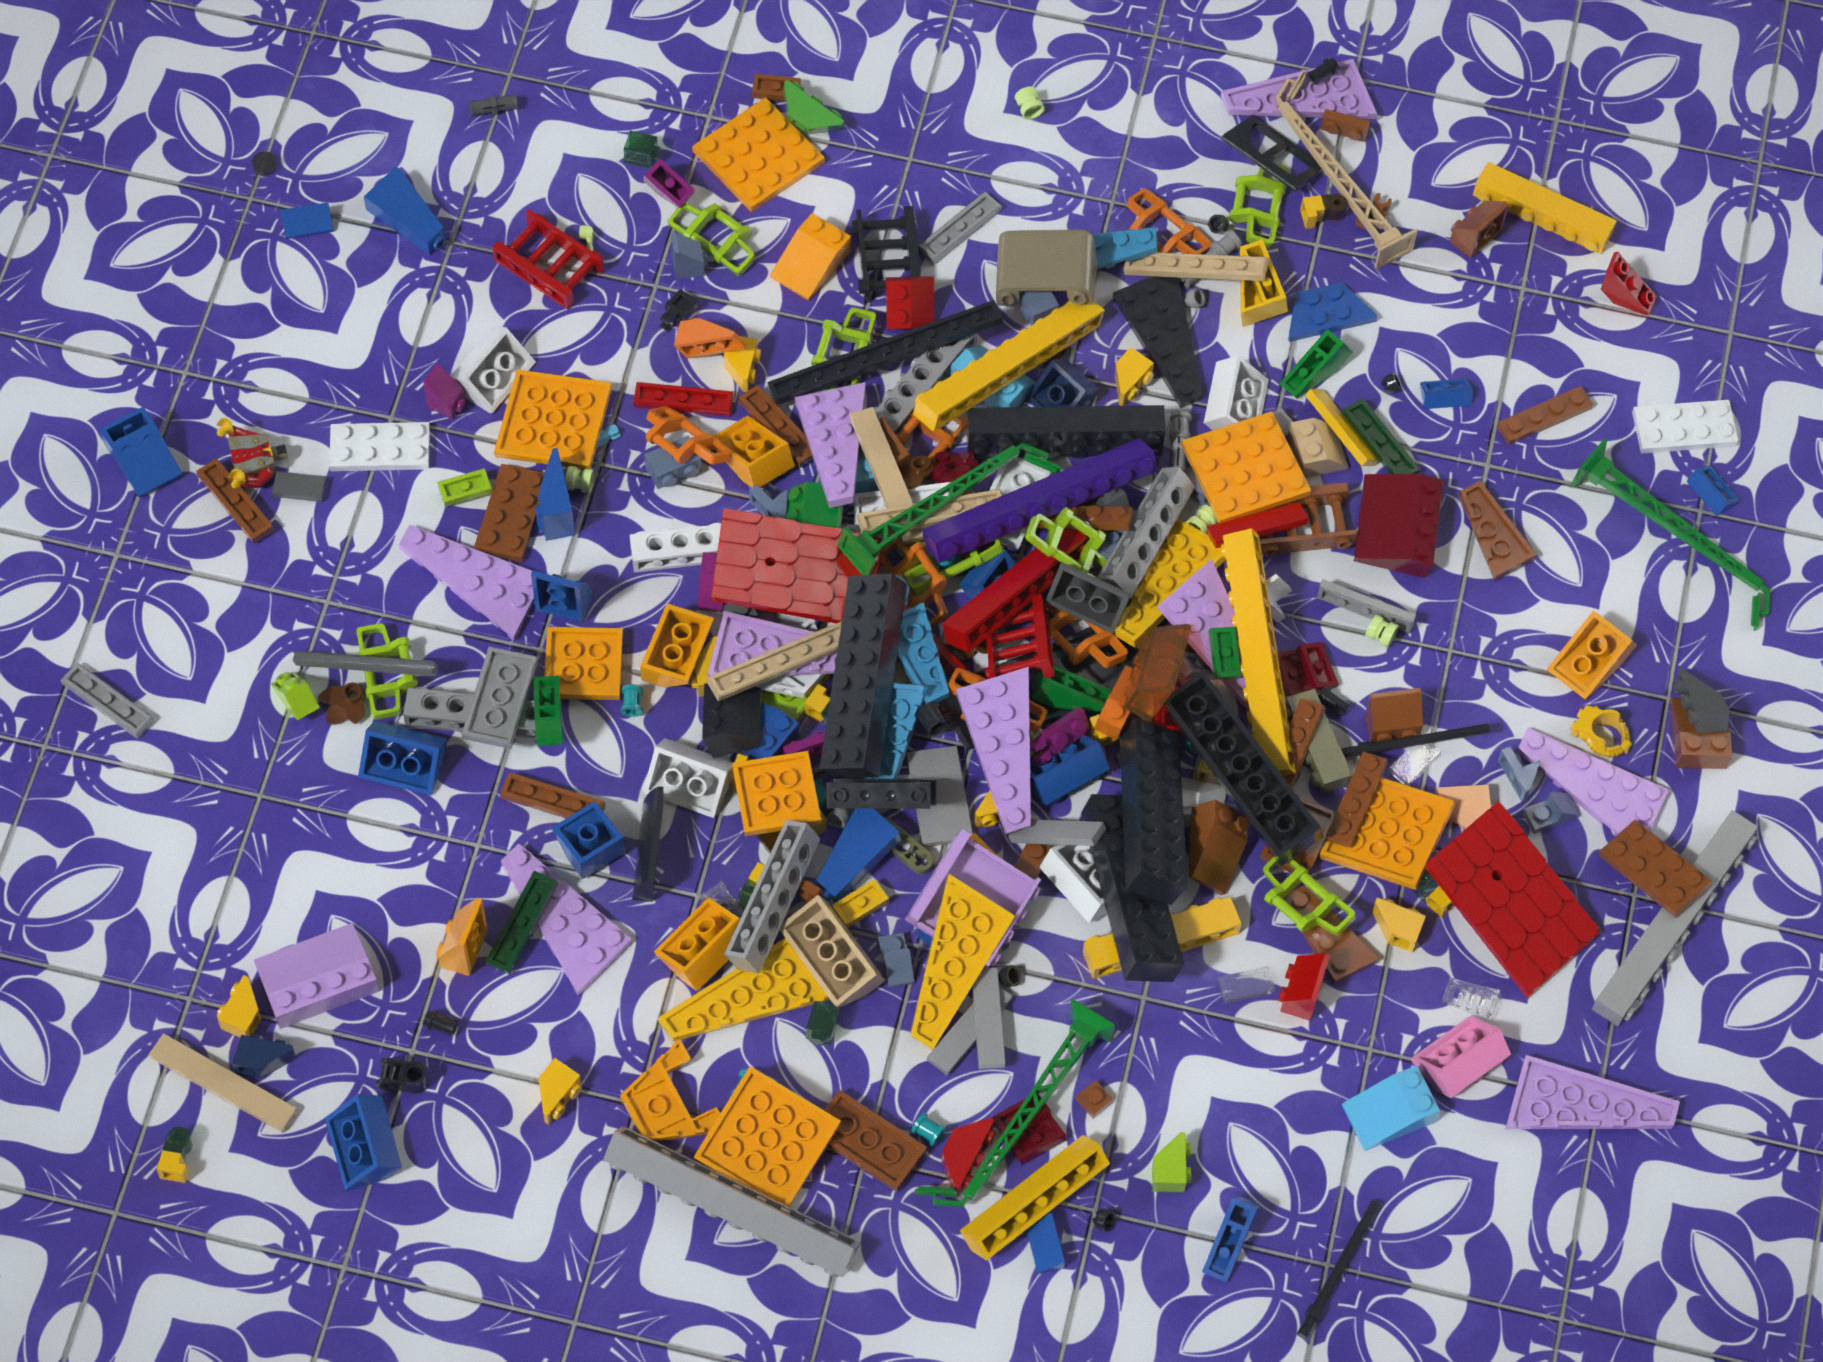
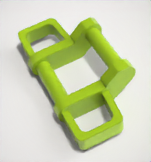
M1276 164L1286 172L1288 171L1287 167L1280 164ZM1259 167L1257 175L1239 176L1236 178L1235 187L1237 190L1233 210L1229 213V220L1235 223L1247 222L1246 241L1253 243L1263 239L1266 248L1269 249L1274 243L1276 231L1279 227L1280 218L1278 216L1282 196L1285 195L1286 185L1280 181L1263 177L1264 170ZM1257 189L1272 194L1270 213L1253 208H1243L1246 190ZM1257 224L1271 229L1269 239L1255 235L1253 233V225Z
M684 203L668 219V224L672 229L683 236L700 242L701 248L712 255L717 263L723 264L737 276H742L755 260L754 252L744 243L752 234V229L747 225H741L722 211V207L716 203L704 208L702 211ZM687 211L697 217L684 230L675 222ZM715 218L734 230L720 249L699 235V232L705 225ZM739 245L748 254V257L739 267H735L726 259Z
M850 308L842 326L835 321L824 320L822 326L824 331L817 353L812 358L811 365L813 366L828 360L825 357L832 336L839 340L858 344L857 349L871 345L876 314L867 310ZM853 317L870 320L867 333L848 329ZM861 375L849 379L852 381L851 385L857 384L861 379ZM831 386L826 388V390L833 389Z
M1065 507L1060 512L1054 522L1041 514L1031 518L1025 535L1027 541L1048 557L1052 556L1061 563L1063 562L1097 578L1089 573L1092 561H1095L1103 568L1108 560L1096 551L1106 537L1103 531L1095 530L1073 515L1074 512L1068 507ZM1068 523L1090 538L1083 547L1078 562L1057 548L1063 529ZM1038 524L1049 530L1045 542L1035 533Z
M995 539V544L980 554L977 553L975 548L969 550L968 552L971 557L941 572L934 562L932 555L927 550L926 553L938 572L943 574L947 580L973 566L979 567L983 565V563L1002 553L1004 549L999 539ZM922 564L905 572V576L915 595L926 591L932 580L930 578L914 584L913 580L916 577L926 573Z
M382 623L357 628L356 632L360 648L358 655L393 658L400 655V659L411 660L409 653L411 644L408 637L397 638L390 643L385 625ZM381 633L383 635L386 645L364 649L362 639L364 635ZM364 671L367 686L365 694L370 702L373 719L378 720L400 715L401 694L406 693L408 688H414L418 685L417 676L403 674V677L396 682L377 685L375 673ZM395 696L396 706L394 708L381 711L375 709V699Z
M1273 857L1263 867V872L1275 888L1265 895L1264 900L1269 905L1276 906L1296 923V928L1302 933L1319 925L1333 935L1338 936L1356 919L1353 909L1341 901L1340 897L1334 892L1330 893L1308 874V870L1305 867L1300 866L1293 859L1287 863L1295 871L1280 884L1270 873L1278 864V861ZM1300 882L1304 883L1324 900L1312 913L1302 916L1283 900ZM1337 905L1348 916L1338 926H1332L1323 919Z

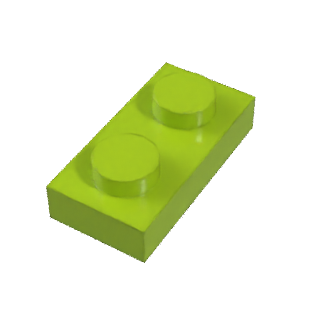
M485 468L437 482L445 507L492 493Z

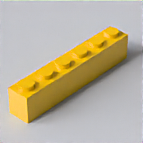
M1487 162L1473 191V196L1481 201H1506L1509 204L1507 212L1599 254L1603 252L1617 222V220L1490 162Z
M1221 897L1214 898L1208 904L1199 907L1198 905H1192L1176 914L1170 912L1181 952L1238 935L1240 932L1241 921L1231 897L1224 899ZM1112 932L1102 937L1101 935L1092 936L1084 942L1083 955L1093 980L1122 971Z
M1085 1135L1080 1136L963 1227L960 1232L970 1250L987 1261L1106 1168L1110 1163L1100 1144Z

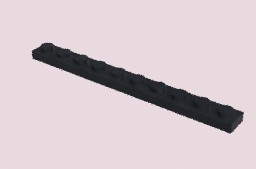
M992 300L767 382L768 388L777 406L794 400L795 397L808 395L1003 324V317L995 301Z

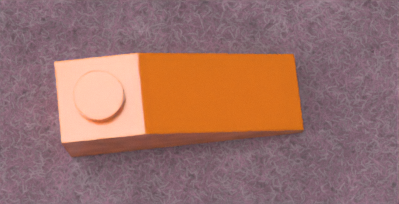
M701 318L680 321L674 346L687 359L747 348V344L734 331Z
M1126 665L1098 717L1094 730L1117 740L1149 676Z

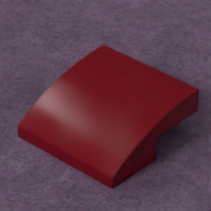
M1322 642L1300 644L1296 650L1277 652L1282 686L1286 697L1315 689L1316 693L1319 694L1324 687L1333 689L1339 685Z
M1037 1094V1098H1038V1102H1039V1101L1041 1100V1096H1040L1039 1094ZM1025 1099L992 1117L1001 1135ZM1033 1099L1027 1108L1035 1107ZM1046 1103L1011 1149V1152L1021 1165L1067 1140L1065 1132L1052 1117L1051 1109ZM1029 1115L1021 1116L1022 1123H1024ZM1018 1122L1013 1129H1019ZM1013 1136L1007 1137L1008 1143L1010 1142Z

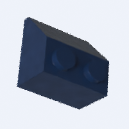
M1057 359L1050 362L1026 398L1035 407L1088 406L1100 389L1067 359Z

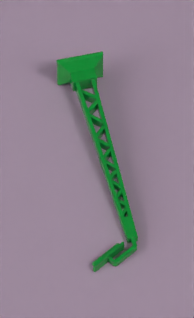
M1604 438L1580 466L1570 486L1575 487L1586 479L1596 486L1600 484L1755 591L1759 589L1765 593L1764 611H1760L1761 593L1759 592L1757 596L1752 597L1751 626L1756 631L1759 626V616L1767 617L1769 614L1770 589L1763 585L1764 581L1613 467L1614 463L1604 456L1607 439ZM1609 474L1617 481H1610L1605 476ZM1622 487H1626V488H1627V492L1624 491V490L1621 489V488H1622Z
M1025 443L1017 447L1013 445L870 532L865 530L858 536H855L848 527H844L837 546L862 575H871L876 562L875 558L879 556L881 550L1016 458L1022 449L1028 451L1024 456L1026 462L1053 473L1060 472L1062 467L1047 461L1049 456L1047 452ZM933 501L940 502L933 507ZM928 504V510L921 509ZM911 515L919 516L918 518L910 522ZM906 518L905 525L897 524ZM888 530L896 532L887 538ZM882 533V542L877 544L873 538Z
M1072 999L1070 1018L1074 1022L1069 1028L1068 1036L963 1192L965 1196L963 1200H936V1196L956 1198L957 1191L954 1188L918 1186L915 1189V1195L933 1196L932 1203L934 1206L964 1207L969 1199L973 1201L1087 1047H1092L1097 1038L1108 1042L1113 1041L1115 1024ZM1074 1037L1083 1042L1076 1053H1074L1071 1044ZM1068 1049L1070 1059L1059 1060L1065 1050ZM1065 1067L1056 1078L1054 1068ZM1050 1074L1052 1084L1042 1086V1084ZM1046 1092L1038 1102L1037 1094ZM1033 1099L1035 1107L1027 1108ZM1029 1115L1024 1123H1022L1021 1116ZM1018 1122L1019 1129H1013ZM1013 1136L1010 1142L1008 1143L1007 1137Z

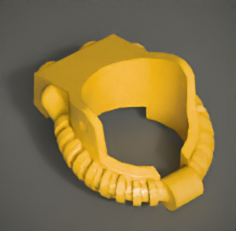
M1586 705L1584 709L1580 708L1577 714L1579 719L1577 721L1574 720L1570 727L1572 736L1576 738L1579 736L1594 753L1599 756L1602 755V757L1614 758V756L1618 757L1623 753H1628L1632 746V743L1629 741L1630 733L1626 723H1623L1619 712L1612 709L1601 710L1597 706L1591 707ZM1599 723L1616 728L1621 735V745L1606 747V741L1596 736L1592 728Z

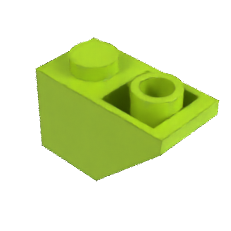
M285 672L279 675L275 682L271 683L272 688L290 715L295 719L299 720L320 708L307 682L294 672Z
M1180 1132L1154 1156L1152 1163V1192H1184L1186 1183H1191V1167H1186V1158H1190L1191 1143L1186 1142V1132Z

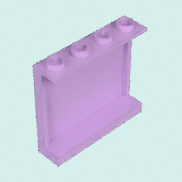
M962 829L956 834L905 920L933 938L947 875L954 876L1015 915L985 964L984 968H987L989 965L994 966L999 960L1001 953L998 950L1003 943L1007 945L1012 938L1014 931L1011 929L1015 922L1020 923L1028 910L1024 907L1029 900L1033 901L1041 889L1038 887L1041 879L1038 877L1034 880L971 840L969 838L971 834Z

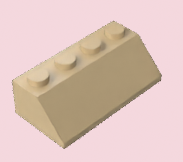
M815 896L782 923L780 927L781 933L836 1008L867 996L885 981V978L829 902L821 896Z

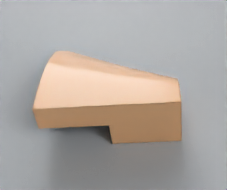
M1488 785L1438 787L1435 794L1454 800L1455 806L1447 823H1456L1463 829L1470 826L1491 807Z

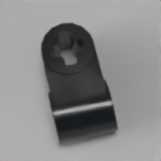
M394 1058L381 1059L380 1066L382 1069L380 1079L376 1080L377 1088L390 1092L401 1091L415 1094L422 1093L428 1088L429 1077L424 1065L421 1063ZM415 1074L422 1075L417 1081L410 1080Z

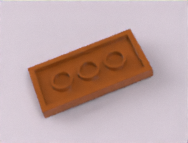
M501 464L474 549L495 557L523 562L537 518L535 506L539 505L538 494L545 473Z
M1636 820L1631 822L1599 851V857L1675 918L1712 886L1710 878Z
M840 1089L824 1109V1111L841 1121L827 1147L895 1192L898 1191L927 1151L925 1145Z

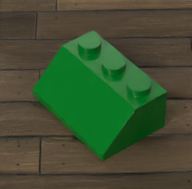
M805 482L790 488L785 519L795 520L798 523L841 528L843 505L829 508L822 484Z

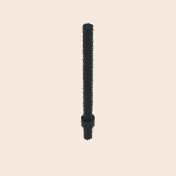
M1486 723L1369 744L1368 741L1357 743V746L1341 748L1345 758L1361 757L1362 752L1371 754L1490 733L1489 724Z
M1372 1200L1314 1304H1310L1304 1314L1306 1318L1297 1332L1299 1337L1306 1339L1314 1324L1318 1323L1323 1316L1324 1306L1381 1207L1377 1201Z

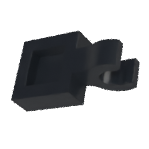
M680 289L665 304L667 312L660 318L663 322L660 327L669 332L677 319L685 321L699 307V301Z

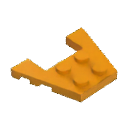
M681 1039L677 1040L665 1054H662L646 1072L644 1071L620 1095L639 1134L655 1142L707 1135L720 1115L718 1108L715 1107L695 1118H691L668 1073L691 1063V1058Z

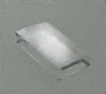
M1433 743L1412 746L1389 767L1388 772L1401 783L1409 786L1441 755L1442 751Z
M1268 966L1218 977L1217 979L1224 1004L1275 992Z

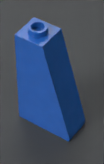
M397 166L364 196L365 207L368 212L429 256L444 245L446 241L444 227Z
M855 808L816 879L818 887L821 888L828 902L832 900L836 903L844 898L901 841L900 832L875 809Z

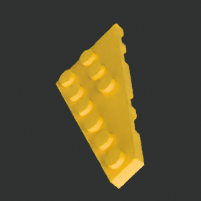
M1178 518L1170 529L1167 538L1160 546L1156 557L1149 565L1145 576L1142 577L1129 607H1126L1115 629L1116 637L1136 647L1166 618L1157 608L1158 605L1211 559L1216 569L1226 560L1223 557L1221 547L1215 549L1207 534Z
M950 874L947 875L910 1032L912 1038L931 1050L936 1046L1015 917L1012 913Z

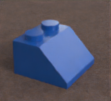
M1003 550L1002 553L983 563V565L979 567L973 566L959 586L972 600L1016 563L1007 551Z
M595 801L552 827V831L568 861L582 879L626 853L624 837Z

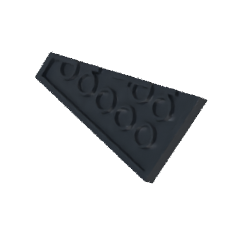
M1151 276L1113 292V300L1148 357L1154 362L1156 370L1180 409L1202 400L1203 394L1179 278Z

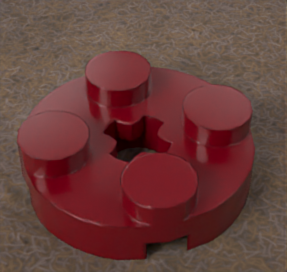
M941 451L936 453L935 459L931 461L933 469L930 479L932 481L934 479L938 480V484L953 482L978 467L974 453L971 451H963L961 453Z

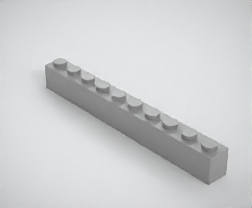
M1731 810L1693 864L1694 867L1712 880V886L1677 918L1663 907L1596 999L1592 1007L1593 1011L1619 1027L1623 1019L1627 1022L1630 1020L1636 1010L1633 1005L1637 1000L1640 1002L1644 1000L1650 991L1647 988L1648 984L1651 981L1656 983L1664 971L1660 967L1664 962L1668 964L1677 953V950L1674 949L1678 942L1683 945L1691 933L1688 930L1690 925H1697L1704 915V912L1701 911L1705 904L1710 907L1718 895L1715 892L1717 887L1721 886L1723 888L1731 877L1728 873L1732 867L1737 869L1745 857L1742 855L1744 849L1750 850L1758 837L1754 836L1758 828L1757 825Z
M625 1126L614 1131L603 1158L604 1161L610 1163V1167L613 1169L627 1171L633 1174L634 1179L637 1181L649 1182L657 1186L660 1192L668 1195L673 1194L681 1198V1201L686 1205H696L704 1209L707 1215L714 1218L720 1217L728 1221V1224L735 1229H745L751 1232L752 1236L757 1240L769 1241L784 1253H793L800 1256V1260L806 1264H816L824 1268V1271L831 1276L843 1277L850 1270L860 1247V1241Z

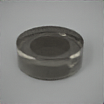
M259 152L252 159L253 169L259 175H270L277 168L276 158L270 152Z

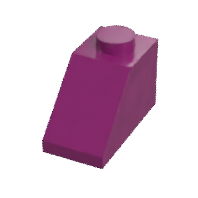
M661 159L644 175L643 181L651 189L678 208L695 192L693 187Z
M436 364L423 382L427 407L453 419L465 407L464 389L440 365Z
M703 552L697 610L722 612L723 603L715 602L711 598L717 553Z

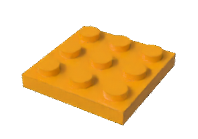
M547 627L544 676L559 675L560 699L620 700L623 628Z
M808 751L732 763L745 837L781 831L786 820L807 823L809 826L821 824V815Z

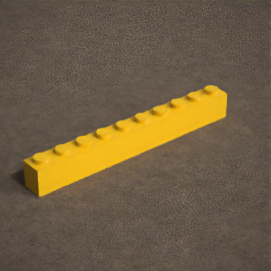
M1069 300L1061 308H1055L1050 315L1038 319L1034 325L1027 329H1022L1018 335L1011 339H1006L999 347L994 350L990 349L983 357L971 361L964 369L955 371L948 379L939 381L932 389L920 393L915 400L916 404L913 415L935 432L1100 327L1105 310L1094 300L1091 305H1079Z
M1251 528L1223 535L1224 544L1221 545L1223 557L1227 559L1228 567L1225 568V576L1231 585V591H1229L1228 596L1235 611V615H1232V622L1238 631V652L1242 657L1240 669L1246 683V687H1243L1245 700L1249 702L1250 711H1247V719L1253 728L1252 736L1280 774L1288 776L1296 774L1294 763L1289 764L1288 752L1291 751L1293 753L1292 744L1289 738V724L1259 535Z

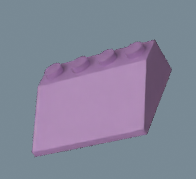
M353 923L254 959L279 1029L379 992L376 977Z

